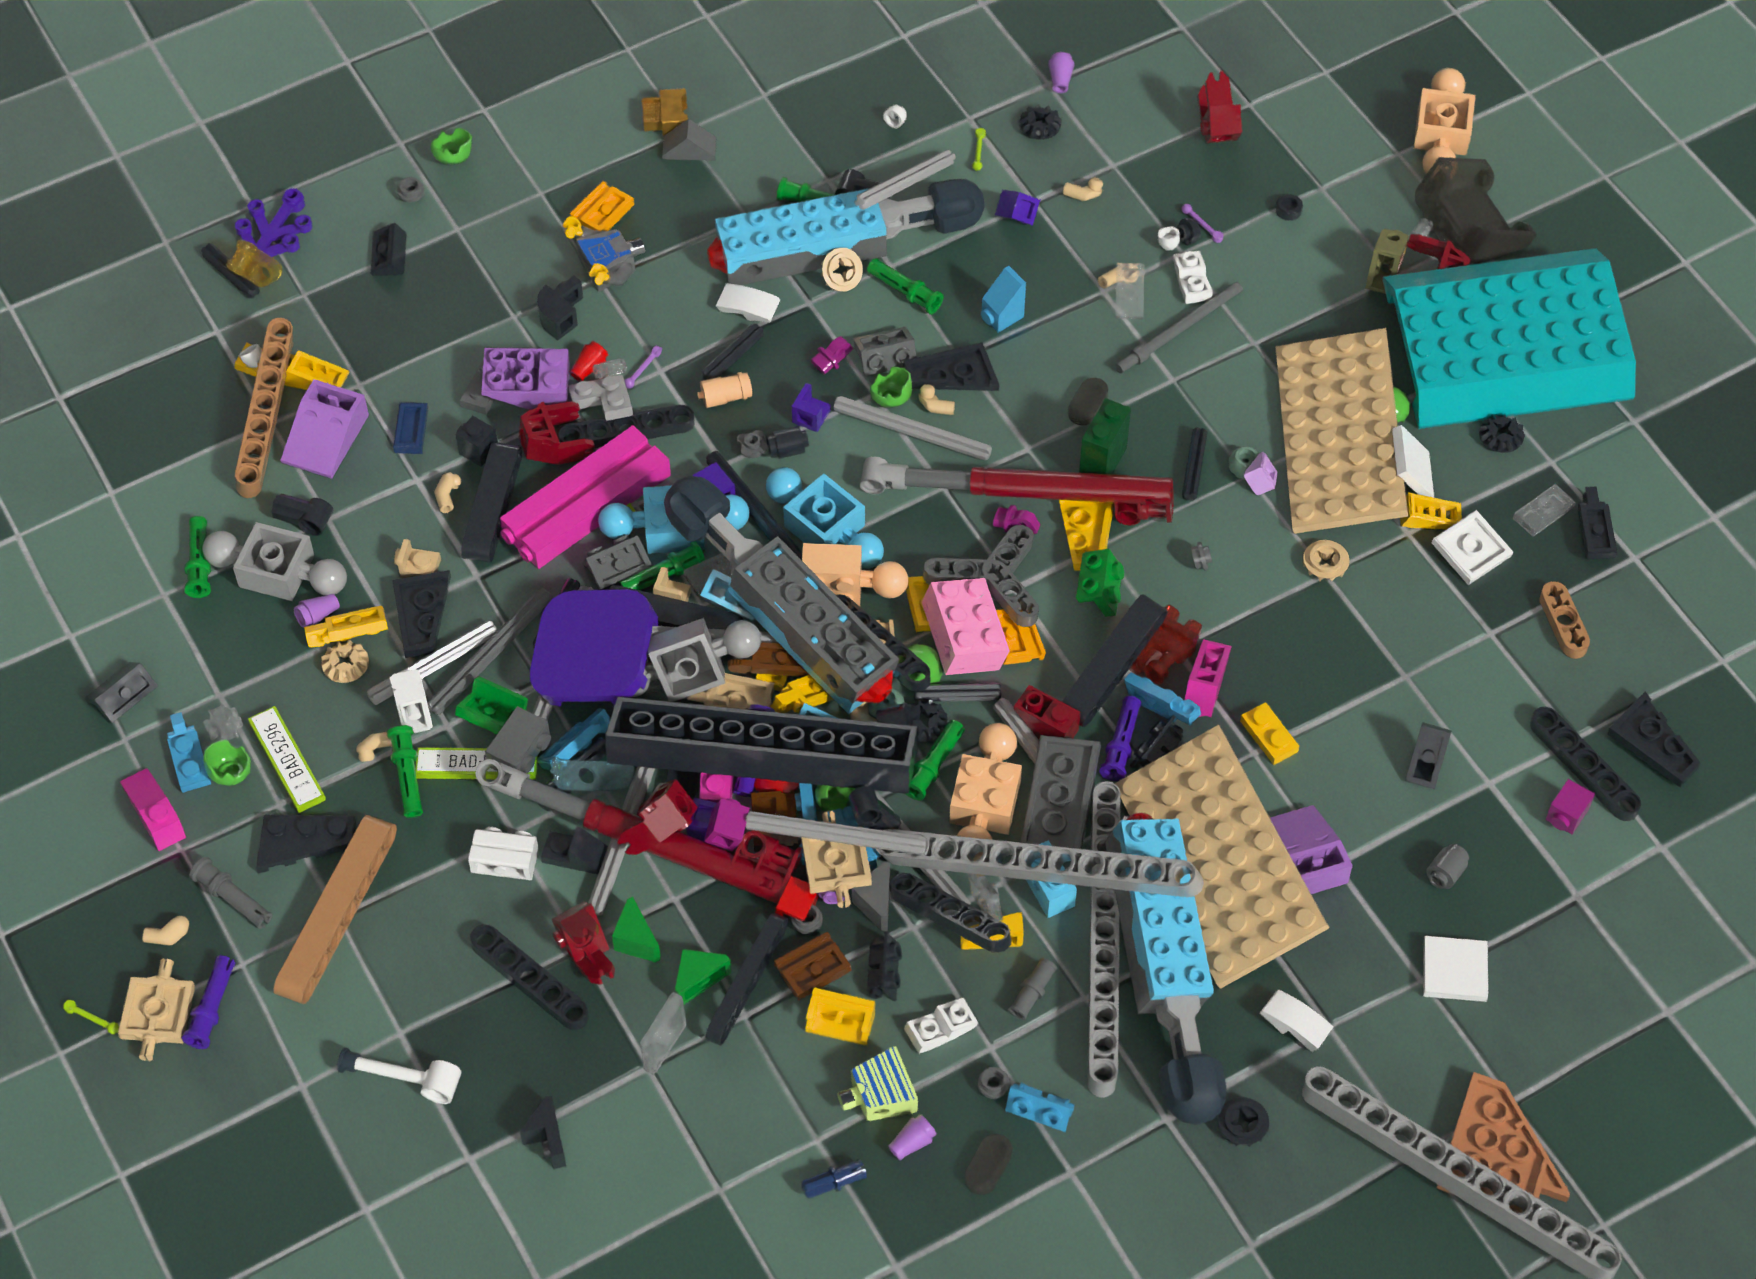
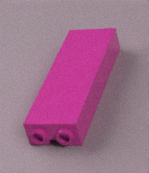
M632 425L500 517L501 536L507 544H513L518 549L524 561L527 563L531 562L540 569L598 528L599 514L604 507L612 503H621L627 506L643 496V487H655L670 477L669 458L656 446L652 447L648 443V439Z

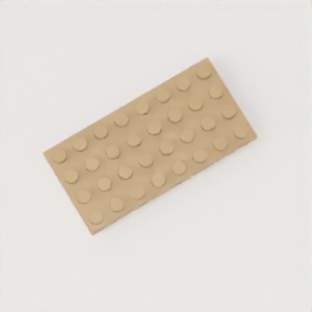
M1386 328L1276 346L1291 520L1294 534L1408 517L1404 479L1397 475L1392 431L1393 428L1398 426Z
M1219 725L1115 783L1120 789V798L1129 815L1147 813L1153 819H1179L1187 861L1195 866L1203 878V888L1199 894L1195 895V901L1209 970L1220 989L1329 929L1326 920Z

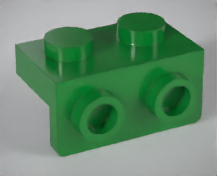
M1110 549L1083 553L1076 600L1079 603L1094 601L1105 617L1116 616L1117 605L1121 601V580L1124 578L1123 565L1118 562Z
M477 676L473 682L472 692L456 706L455 715L497 735L517 706L524 710L527 709L528 699Z

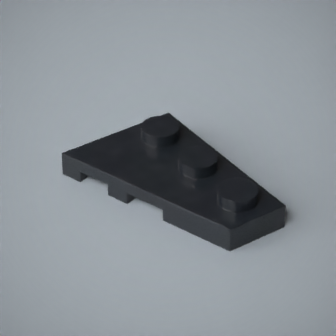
M983 342L903 361V368L911 373L912 389H920L923 385H932L935 389L999 391V382Z
M450 570L392 580L405 658L431 654L435 651L451 580Z
M1646 691L1609 728L1607 733L1609 736L1679 787L1699 768L1700 761L1680 735L1674 734L1667 724V718L1662 712L1658 713L1651 704V698Z
M264 815L256 866L258 874L267 872L270 867L285 864L286 867L297 864L296 860L311 856L319 858L345 851L355 833V816Z

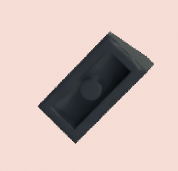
M395 222L373 232L370 272L373 276L404 274L407 234Z

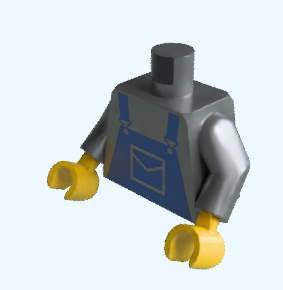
M572 216L567 217L563 224V227L567 228L565 235L568 238H574L576 235L578 257L598 292L612 285L622 286L635 272L634 256L645 253L644 244L639 237L626 242L619 230H592L581 226L580 221Z

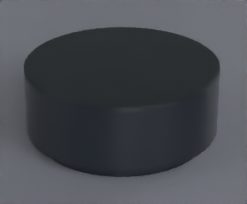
M1282 195L1277 199L1275 212L1283 220H1296L1302 214L1303 202L1296 195Z

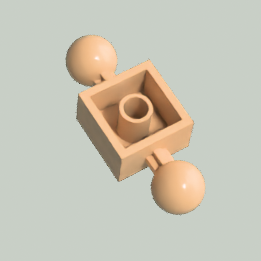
M1445 68L1438 71L1432 79V89L1422 88L1418 108L1414 149L1428 150L1423 157L1422 165L1427 176L1434 180L1447 179L1454 173L1457 166L1455 154L1467 155L1472 132L1475 95L1463 94L1465 79L1458 70L1453 68Z
M803 543L802 561L835 595H846L859 606L861 587L873 588L878 595L884 598H896L908 586V574L899 563L887 561L879 564L874 571L862 570V545Z
M993 723L982 730L979 736V748L985 758L962 755L950 804V823L966 827L961 829L956 836L992 840L988 831L1009 835L1021 784L1022 765L1002 762L1014 753L1017 746L1016 735L1006 724ZM983 852L977 853L973 861L979 860Z

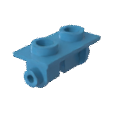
M1022 1082L1020 1085L1014 1083L1010 1087L1005 1111L1066 1132L1069 1117L1072 1116L1075 1104L1069 1103L1070 1099H1063L1052 1094H1048L1047 1098L1042 1097L1043 1091L1026 1086Z

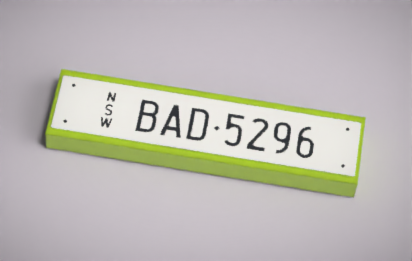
M271 707L248 718L251 728L298 813L326 801L322 789L276 707Z
M418 748L415 769L417 779H477L475 774L476 768L480 762L486 760L485 751L487 748ZM538 755L535 758L533 768L528 773L530 779L536 780ZM489 768L485 775L486 779L495 780L499 772Z

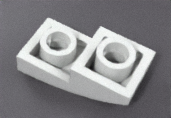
M1200 251L1173 254L1175 271L1185 303L1211 300L1213 291L1206 277V265Z
M726 284L716 307L720 312L743 314L749 321L770 322L780 299L775 295L754 288Z
M1277 990L1260 1012L1282 1034L1289 1031L1311 1052L1320 1047L1333 1029V1026L1317 1012L1281 990Z
M960 998L937 1006L932 1014L908 1021L904 1030L918 1054L963 1035L976 1027L978 1021L964 998Z

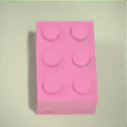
M986 579L931 582L922 600V605L945 675L1000 670L1010 650Z

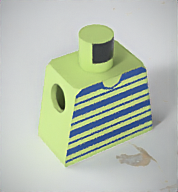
M896 1046L851 1070V1083L853 1087L838 1092L839 1102L843 1111L861 1106L864 1116L868 1121L918 1112V1098Z

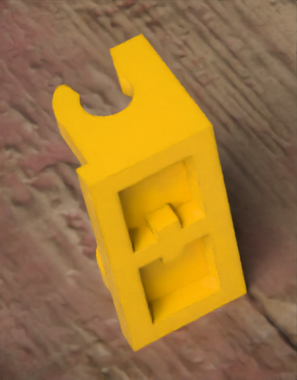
M813 988L806 1019H808L805 1028L806 1032L867 1046L875 1017V1001Z

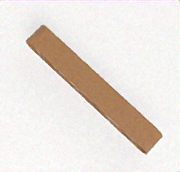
M285 318L271 320L266 330L235 470L236 490L239 495L245 498L256 497L261 492L286 379V370L288 369L293 347L292 324ZM277 334H284L285 336H283V337H278V336H275V335H277ZM275 357L280 358V360L273 361L270 359ZM268 381L275 382L272 385L265 384V382ZM263 405L270 406V407L267 408V409L259 408L260 406H263ZM258 429L264 430L263 433H255L254 431ZM251 454H258V455H260L259 457H256V458L248 457V456L251 455ZM247 478L254 479V481L250 483L243 482V480Z
M370 815L363 817L274 984V993L276 995L301 1004H306L309 1001L393 844L397 831L396 824Z

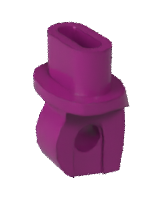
M840 336L834 339L826 349L820 346L817 349L818 354L810 361L825 375L832 368L838 369L840 367L838 363L853 350V347Z
M1010 505L1009 508L998 507L993 519L994 527L1004 528V532L1007 533L1013 526L1024 525L1029 527L1034 534L1038 533L1040 523L1034 513L1027 510H1017L1016 505Z

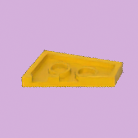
M1059 500L1074 571H1080L1084 552L1107 549L1114 503Z

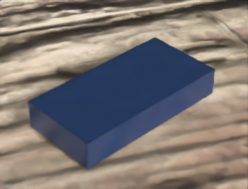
M399 403L393 445L394 453H423L428 416L427 403Z

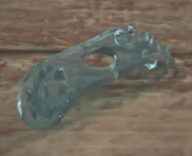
M558 757L552 758V768L550 770L554 774L552 781L556 783L558 788L563 790L616 791L628 787L634 778L633 766L608 764L607 761L562 760ZM581 768H587L593 773L594 779L592 783H585L580 779L579 771Z

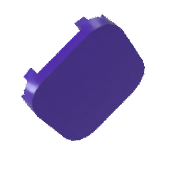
M573 590L563 592L554 597L546 605L542 613L530 667V681L536 692L548 701L550 705L561 707L562 702L611 701L615 706L618 697L630 698L639 688L644 690L648 681L644 675L652 628L653 626H658V616L650 602L641 593L633 590Z

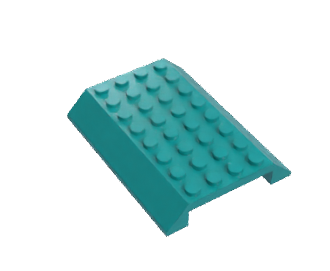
M1596 248L1383 277L1388 304L1395 303L1416 391L1412 406L1418 429L1484 420V418L1489 419L1493 413L1496 416H1502L1505 413L1509 417L1633 400L1635 398L1636 359L1610 261Z

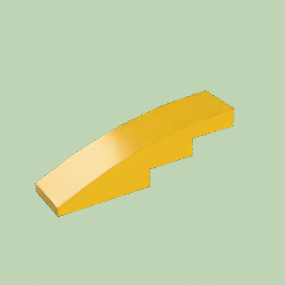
M246 342L242 351L252 346V344ZM297 351L295 355L291 354L284 385L307 390L313 379L342 387L349 374V370ZM238 356L235 362V370L257 376L258 367L250 368L246 366L240 356ZM275 357L271 358L270 360L277 361L280 360V358Z

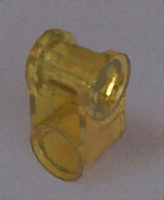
M245 240L237 241V249L232 259H229L226 263V266L232 272L243 276L259 287H265L279 280L282 276V266L276 259ZM263 267L269 271V278L263 274Z

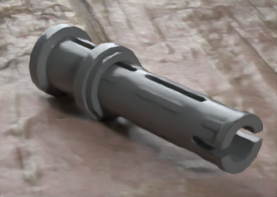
M203 857L192 867L189 873L191 880L194 882L199 881L208 888V893L212 897L224 899L255 924L258 929L265 927L262 921L267 924L271 921L272 913L264 909L233 884L230 874L218 870L212 865L210 858Z

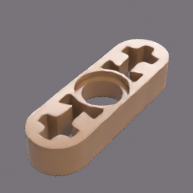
M1548 582L1542 588L1540 595L1541 606L1562 652L1570 658H1581L1586 654L1590 644L1588 633L1567 588L1559 582ZM1554 596H1559L1558 602H1556ZM1566 615L1572 619V623L1569 625L1561 624L1557 617Z

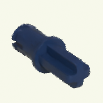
M857 1159L835 1169L831 1166L827 1172L803 1180L801 1186L804 1195L810 1199L832 1190L838 1192L841 1191L842 1186L866 1179V1170L860 1167L863 1166L862 1161Z

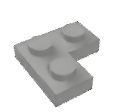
M623 375L608 376L603 379L581 381L577 384L568 385L571 401L578 403L580 409L602 405L606 421L633 416L632 405Z

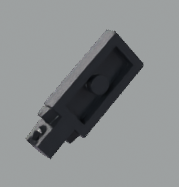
M1597 486L1585 487V492L1582 494L1583 502L1578 504V515L1586 559L1615 558L1617 547L1609 504H1605V501L1599 502Z

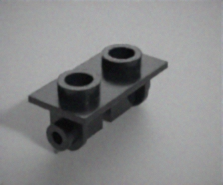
M1174 715L1165 721L1160 719L1153 725L1149 731L1152 735L1147 742L1144 740L1135 749L1133 754L1136 758L1130 764L1131 767L1138 763L1145 767L1166 755L1160 750L1161 748L1167 753L1175 749L1183 738V729L1178 725L1171 724L1175 719Z
M888 931L884 932V938H874L870 944L869 966L871 968L879 967V969L868 971L867 992L870 993V997L873 999H880L882 994H887L893 1001H896L897 989L901 983L898 965L902 959V949L899 942Z

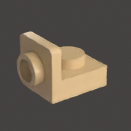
M408 539L403 540L401 549L397 548L394 557V564L398 566L401 578L435 573L438 571L441 561L439 552L413 549Z

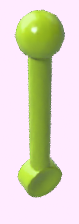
M978 128L975 131L977 146L975 161L972 164V168L975 171H979L982 168V163L980 162L982 139L986 136V131L983 128Z
M68 1000L64 1003L63 1008L66 1013L72 1014L75 1012L107 1028L110 1034L114 1035L119 1032L120 1026L118 1023H109L77 1007L73 1000Z

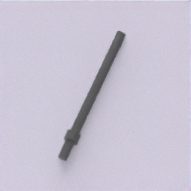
M1238 282L1234 283L1145 345H1138L1130 351L1129 356L1115 365L1116 370L1122 374L1135 364L1140 365L1149 358L1151 353L1242 292V286Z

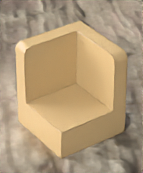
M661 567L653 587V594L688 602L691 594V585L669 580L668 568Z

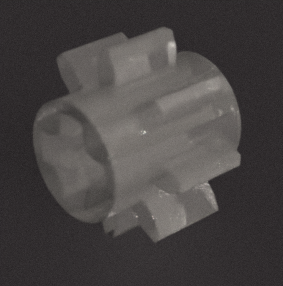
M221 704L213 710H208L210 719L204 720V725L209 732L211 740L216 738L219 740H231L234 737H238L237 728L243 727L241 717H238L235 707L229 709Z

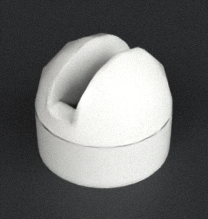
M893 105L884 112L883 117L888 126L899 128L905 122L907 115L903 107Z
M1164 227L1159 230L1158 242L1163 249L1173 250L1178 246L1180 232L1177 228Z
M255 344L243 350L239 356L246 366L256 368L260 362L262 349L259 344Z

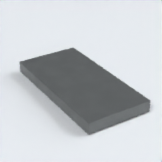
M1041 735L1020 843L1038 845L1049 840L1052 846L1082 849L1101 749L1100 742Z

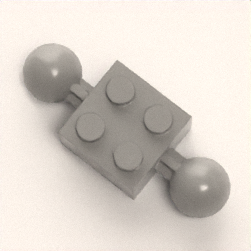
M258 522L255 523L244 546L239 545L238 540L233 534L227 531H216L207 536L202 547L206 561L215 567L223 568L235 562L233 570L240 588L293 601L302 580L310 581L313 589L321 595H335L339 593L347 581L345 568L336 560L323 559L314 565L311 564L315 555L310 536Z
M704 618L651 636L648 654L652 662L646 664L644 675L648 681L644 690L639 688L630 698L642 695L647 690L650 681L658 678L669 702H674L725 684V668L720 656L731 654L736 658H748L754 655L761 645V634L758 628L753 623L745 620L736 621L727 627L723 637L713 640Z

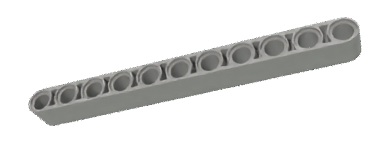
M1104 781L1097 784L1093 791L1091 850L1107 852L1105 841L1120 822V789L1116 784ZM1101 799H1109L1111 802H1103ZM1101 825H1107V826H1110L1111 828H1110V829H1104V828H1102V827H1100V826H1101ZM1101 864L1093 866L1090 874L1098 872ZM1090 887L1088 1089L1093 1095L1102 1098L1108 1097L1115 1091L1118 1075L1119 911L1114 889ZM1099 906H1108L1111 909L1102 910ZM1107 933L1110 935V937L1103 938L1100 937L1098 934ZM1107 961L1110 963V965L1102 966L1097 962ZM1107 989L1110 993L1101 994L1097 990ZM1106 1017L1110 1021L1107 1023L1099 1022L1097 1018ZM1103 1045L1108 1047L1110 1050L1102 1052L1099 1051L1096 1047ZM1103 1074L1108 1076L1110 1079L1107 1081H1101L1097 1079L1095 1076Z
M885 829L883 831L925 837L927 839L925 853L923 855H916L897 851L888 852V850L876 848V851L890 864L1180 897H1193L1199 894L1204 885L1203 878L1195 866L1189 861L895 829ZM954 849L953 854L945 858L946 852ZM983 852L979 860L973 861L977 853ZM1012 855L1008 863L1002 864L1006 856ZM1042 858L1038 866L1031 867L1035 859ZM1071 861L1068 869L1060 871L1061 866L1065 862ZM1101 864L1098 872L1090 874L1093 866ZM1131 867V871L1127 876L1120 877L1123 869ZM1161 871V875L1157 879L1150 880L1154 872ZM1192 874L1191 879L1187 883L1180 884V880L1184 875Z
M1316 1066L1307 1072L1302 1096L1308 1104L1587 1278H1614L1622 1260L1621 1253L1614 1245L1331 1070ZM1319 1083L1323 1085L1325 1089L1318 1090L1314 1088L1311 1084ZM1339 1101H1349L1353 1106L1345 1107ZM1367 1118H1376L1380 1121V1124H1372ZM1403 1135L1406 1138H1408L1409 1141H1399L1395 1136ZM1423 1153H1433L1437 1159H1429ZM1452 1170L1462 1171L1465 1177L1454 1175ZM1480 1188H1489L1494 1194L1487 1195ZM1516 1205L1520 1207L1523 1212L1516 1213L1512 1211L1509 1206ZM1538 1223H1545L1552 1230L1545 1231L1539 1227ZM1567 1241L1578 1243L1581 1249L1570 1247ZM1597 1259L1607 1261L1610 1267L1601 1266L1598 1264Z

